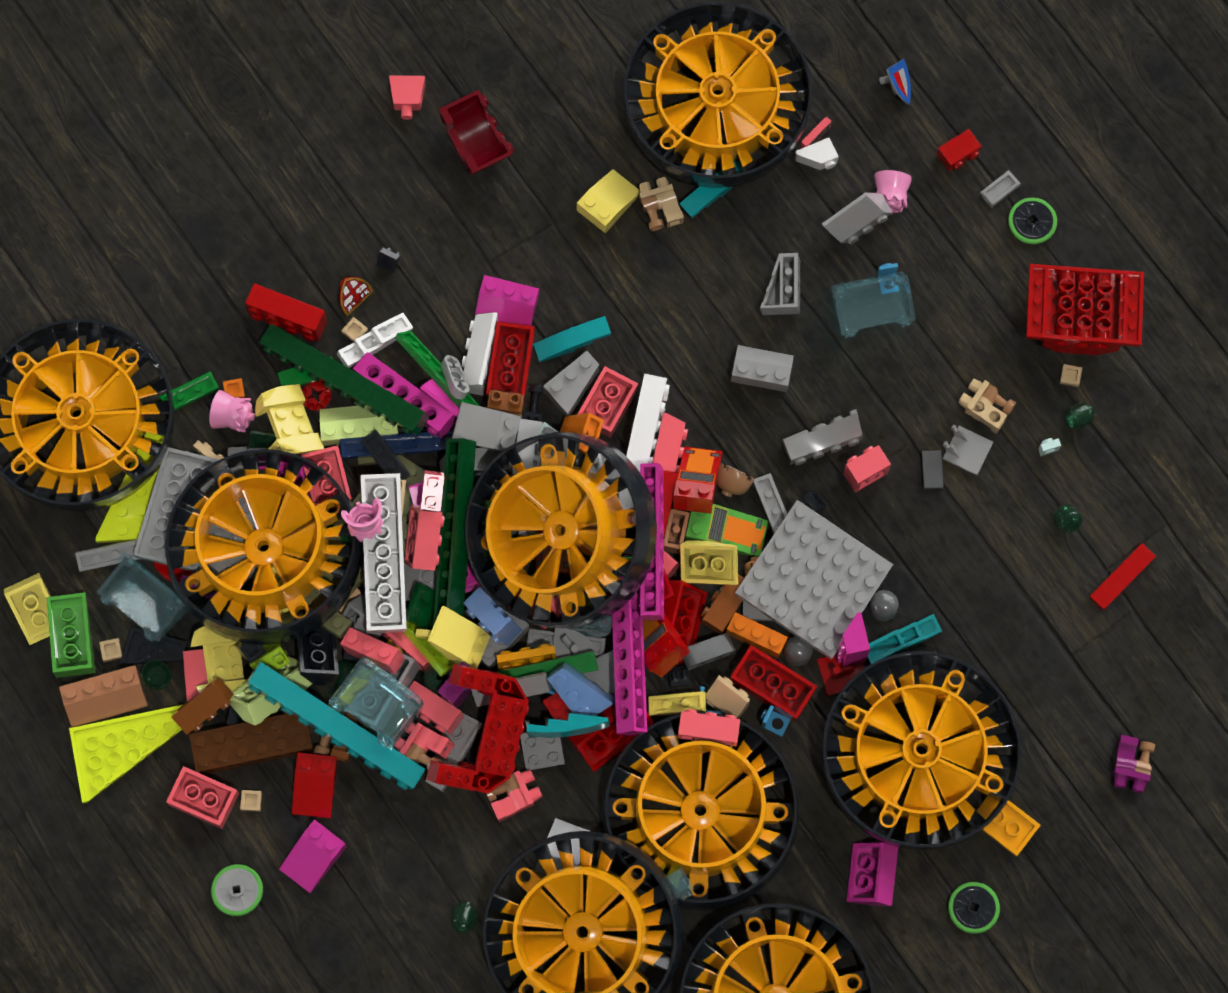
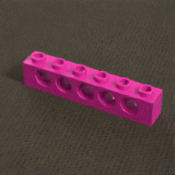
M369 352L353 368L355 372L383 388L388 384H393L392 387L385 389L399 397L407 394L403 398L405 401L414 406L422 405L419 409L425 411L429 417L436 415L434 419L428 420L425 424L426 430L431 435H438L440 438H443L456 423L454 414ZM379 373L377 377L371 378L373 374Z

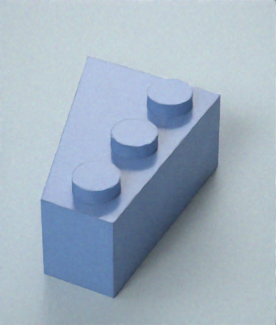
M480 587L463 603L468 608L466 612L473 619L477 617L480 620L478 624L485 631L489 629L493 633L490 637L497 644L502 642L507 647L523 631Z
M566 662L552 670L547 677V680L573 714L596 716L614 703L615 697L602 690L599 685L588 680L585 675Z

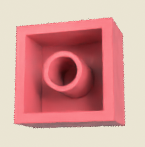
M879 445L876 447L870 446L863 451L864 454L857 457L855 455L846 461L847 464L843 475L855 493L888 474L891 463Z

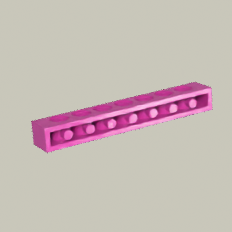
M660 463L640 464V474L646 482L654 503L657 538L650 569L640 586V616L645 621L664 620V469Z
M639 588L635 595L612 615L617 734L622 735L647 733L643 618L640 616Z

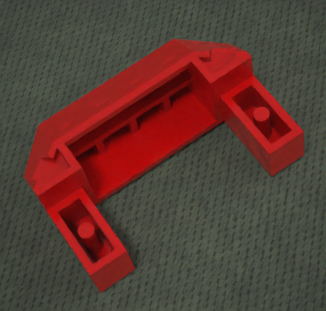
M453 664L449 683L478 690L477 692L491 697L476 762L461 761L460 766L431 760L426 780L436 784L489 794L510 779L511 774L515 770V757L520 749L519 740L524 731L523 723L529 710V701L514 677L485 669L481 670Z

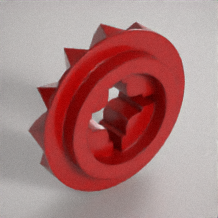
M308 382L302 388L305 397L303 405L306 408L318 411L324 409L330 403L331 392L323 385L324 382ZM312 389H314L316 393H321L319 394L320 402H318V400H316L315 398H311V396L313 395Z

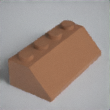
M135 665L59 687L72 728L148 706L139 670Z

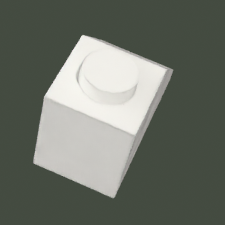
M826 138L795 151L794 159L802 164L822 170L824 168H833L838 162L839 156L830 138Z

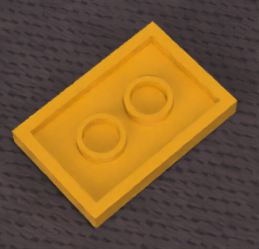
M542 644L535 649L525 647L519 649L518 652H500V655H496L498 670L556 659L554 645L550 646V644Z
M987 796L977 809V812L986 819L996 808L999 801ZM1008 800L996 818L982 831L1017 857L1040 827V824Z

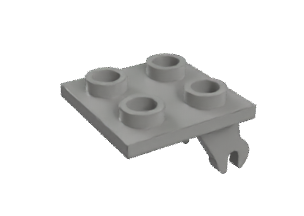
M952 425L951 430L954 432V437L950 445L947 441L943 443L946 449L943 460L977 476L993 441L961 426L956 428V425Z
M544 717V718H545V724H546V726H547V725H548V719H549V718H548V717ZM525 720L526 729L528 724H530L529 720ZM527 732L521 734L520 738L526 771L565 764L560 737H529Z

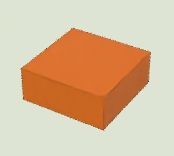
M242 378L223 382L224 392L235 398H245Z

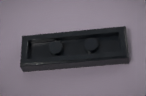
M374 430L361 441L385 474L400 473V480H406L411 476V473L377 430Z

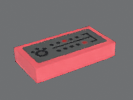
M825 117L801 141L800 149L816 143L830 128L831 120L828 117Z

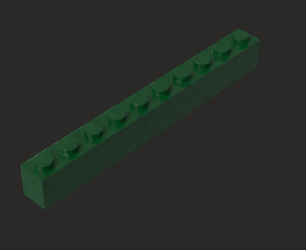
M270 324L259 341L264 347L262 350L271 356L273 353L279 356L277 359L285 364L290 362L298 372L303 373L305 371L309 373L308 377L316 382L321 380L326 388L331 391L334 389L340 391L339 395L347 400L349 398L354 399V403L363 409L366 406L371 409L369 411L371 414L378 418L380 416L385 417V421L394 427L396 424L402 427L401 431L409 436L411 434L418 436L430 418L425 411L273 324Z
M464 438L447 439L441 509L444 516V525L440 528L442 542L438 549L439 564L436 575L433 626L442 606L449 608L462 617L464 616L463 603L465 602L468 562L465 519L469 500L473 492L476 441Z

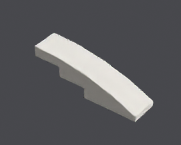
M401 313L373 327L371 332L355 339L354 343L339 350L337 356L346 367L350 368L356 365L367 352L372 355L396 341L395 336L397 333L410 331L413 329V326L404 313Z

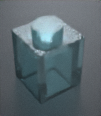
M682 868L665 877L677 899L682 898V900H685L693 895L694 887Z

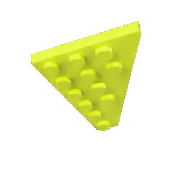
M146 432L143 439L162 444L165 436ZM138 449L136 452V456L147 466L155 458L141 449ZM132 461L129 468H133L136 462ZM159 469L136 493L110 506L97 533L96 543L123 542L138 539ZM127 474L119 490L133 482Z
M182 705L69 728L82 803H88L182 731L179 725L171 718Z

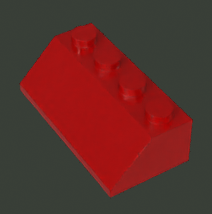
M669 580L675 597L664 602V612L686 646L689 647L696 644L707 592L682 580ZM681 660L678 663L680 665H685L683 660Z
M615 700L611 706L596 715L598 717H607L610 727L587 734L567 737L593 772L622 751L638 735L617 734ZM647 712V728H648V727H650L651 725H653V724H655V723L653 722V720L651 719V717L649 716V714H648V712Z

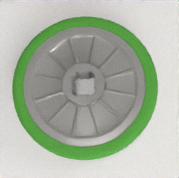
M241 864L230 865L222 869L215 876L211 886V896L214 904L220 911L231 916H242L254 910L261 901L263 894V884L259 875L252 868ZM240 886L241 892L234 894L233 888Z

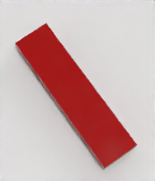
M1142 543L1089 598L1104 610L1156 556Z

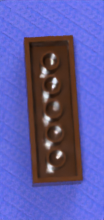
M283 714L265 718L262 723L257 725L245 722L191 733L189 736L196 772L206 775L297 756L298 753L314 752L310 726L308 725L307 727L298 721L299 718L294 714L291 716Z

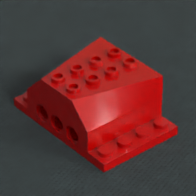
M1030 264L1026 339L1042 340V346L1058 353L1101 355L1117 352L1121 346L1141 347L1144 272Z

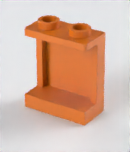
M591 413L565 416L560 432L579 433L599 438L604 420ZM580 443L578 452L586 454L589 446Z

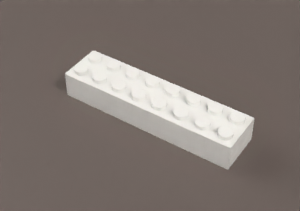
M644 374L626 455L639 472L640 464L653 463L654 457L651 456L655 454L658 440L655 437L659 436L662 422L659 419H662L663 413H665L666 403H663V401L667 402L670 385L666 384L667 378ZM626 488L619 492V501L623 510L634 508L628 489ZM635 513L632 516L634 523L636 522ZM636 528L627 529L626 531L635 533Z
M400 473L361 475V504L372 505L373 500L378 498L382 505L381 517L384 523L381 527V535L375 534L371 540L363 539L367 633L406 632Z

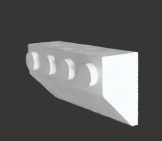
M498 313L477 314L475 320H471L469 331L472 334L471 338H467L465 348L468 349L467 356H463L462 360L463 373L470 389L468 393L484 396Z

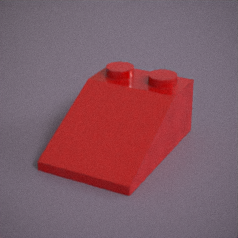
M307 753L297 754L292 804L293 815L331 819L338 769L337 757Z

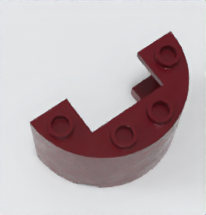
M479 90L439 109L442 123L446 125V133L464 167L466 169L470 168V175H474L511 157L515 152L512 144L506 142L503 133L497 131L495 118L493 116L490 117L487 112V105L489 104L485 94L481 95Z

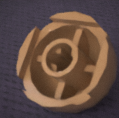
M719 463L717 486L722 489L721 493L728 497H732V494L739 496L746 493L751 487L754 478L750 476L747 479L748 476L745 473L728 465L723 468V463Z

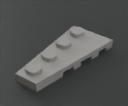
M464 714V718L452 735L447 732L441 734V736L448 738L455 744L448 757L444 759L437 754L434 757L441 759L443 763L460 766L461 761H463L484 725ZM426 780V783L442 792L447 787L446 785Z

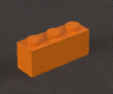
M736 612L726 631L729 636L750 646L752 645L775 658H779L788 638Z

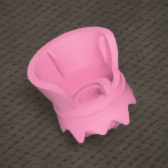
M893 170L876 172L874 174L877 188L876 193L884 196L893 213L902 212L903 207L907 208V190L911 184V176Z
M219 390L214 396L210 409L209 421L211 428H230L238 432H246V428L249 427L250 422L254 421L255 418L252 404L248 402L251 401V398H235Z
M378 498L373 500L372 505L360 504L359 501L356 502V506L349 513L345 510L341 511L342 518L348 524L347 528L350 535L356 536L360 542L364 538L371 540L375 534L381 535L382 533L381 527L384 524L381 517L382 505Z

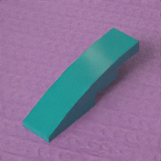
M738 159L734 160L737 174L744 172L741 162ZM722 169L716 175H723ZM698 187L679 204L693 219L705 207L708 208L720 196L723 197L733 187Z
M603 316L552 335L533 344L538 361L542 362L574 352L575 349L592 344L595 340L611 336V331L606 317Z
M934 614L869 643L870 651L868 658L871 664L942 633Z
M569 713L568 721L548 719L547 726L528 724L527 733L529 737H570L610 727V722L607 717Z

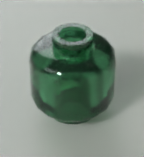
M1081 401L1067 409L1065 419L1071 428L1079 430L1093 422L1095 411L1090 404L1087 405Z
M1064 505L1056 510L1054 522L1063 532L1072 533L1081 526L1082 516L1073 506Z
M468 902L456 905L453 908L451 925L455 931L469 933L475 929L478 918L477 909Z

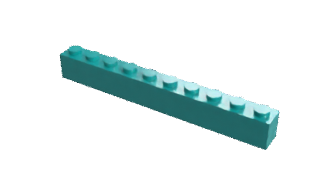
M262 662L257 664L246 681V684L249 685V690L255 694L262 693L266 696L265 700L272 705L277 703L282 706L281 710L290 716L294 714L299 718L298 721L307 727L311 725L315 728L314 732L322 737L326 735L332 739L331 743L339 748L343 746L348 749L347 753L357 759L359 756L365 760L364 764L369 768L374 769L376 767L381 771L380 775L388 780L391 778L396 780V785L403 790H407V788L409 790L414 789L424 773L425 768Z

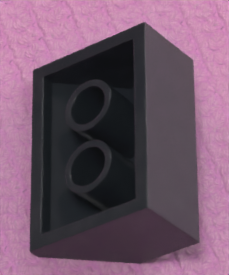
M320 626L314 631L297 638L299 673L314 685L334 686L339 675L336 636Z

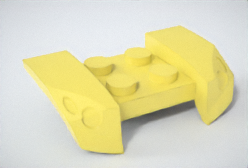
M300 384L273 388L262 393L256 400L255 416L257 417L267 412L277 439L268 449L285 451L296 455L324 449L319 434L313 432L303 406L305 397Z
M239 621L238 625L240 628H242L241 621ZM204 626L194 631L191 647L203 645L208 684L219 677L231 691H234L248 680L244 679L241 654L234 646L238 642L224 638ZM208 684L196 686L198 692H200Z

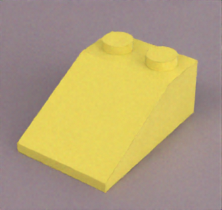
M612 169L577 202V211L606 233L638 198L640 190Z
M686 540L680 544L682 581L686 583L738 585L737 546L702 540Z
M40 573L5 588L4 595L29 645L49 637L46 597L51 596Z
M442 606L427 641L453 664L459 665L461 662H464L469 667L477 669L488 645L490 635L480 626Z

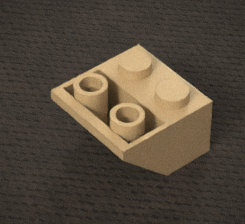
M719 675L706 693V703L714 710L722 711V715L736 716V719H739L749 706V695L744 690H737L732 686L734 683L725 676L722 678Z

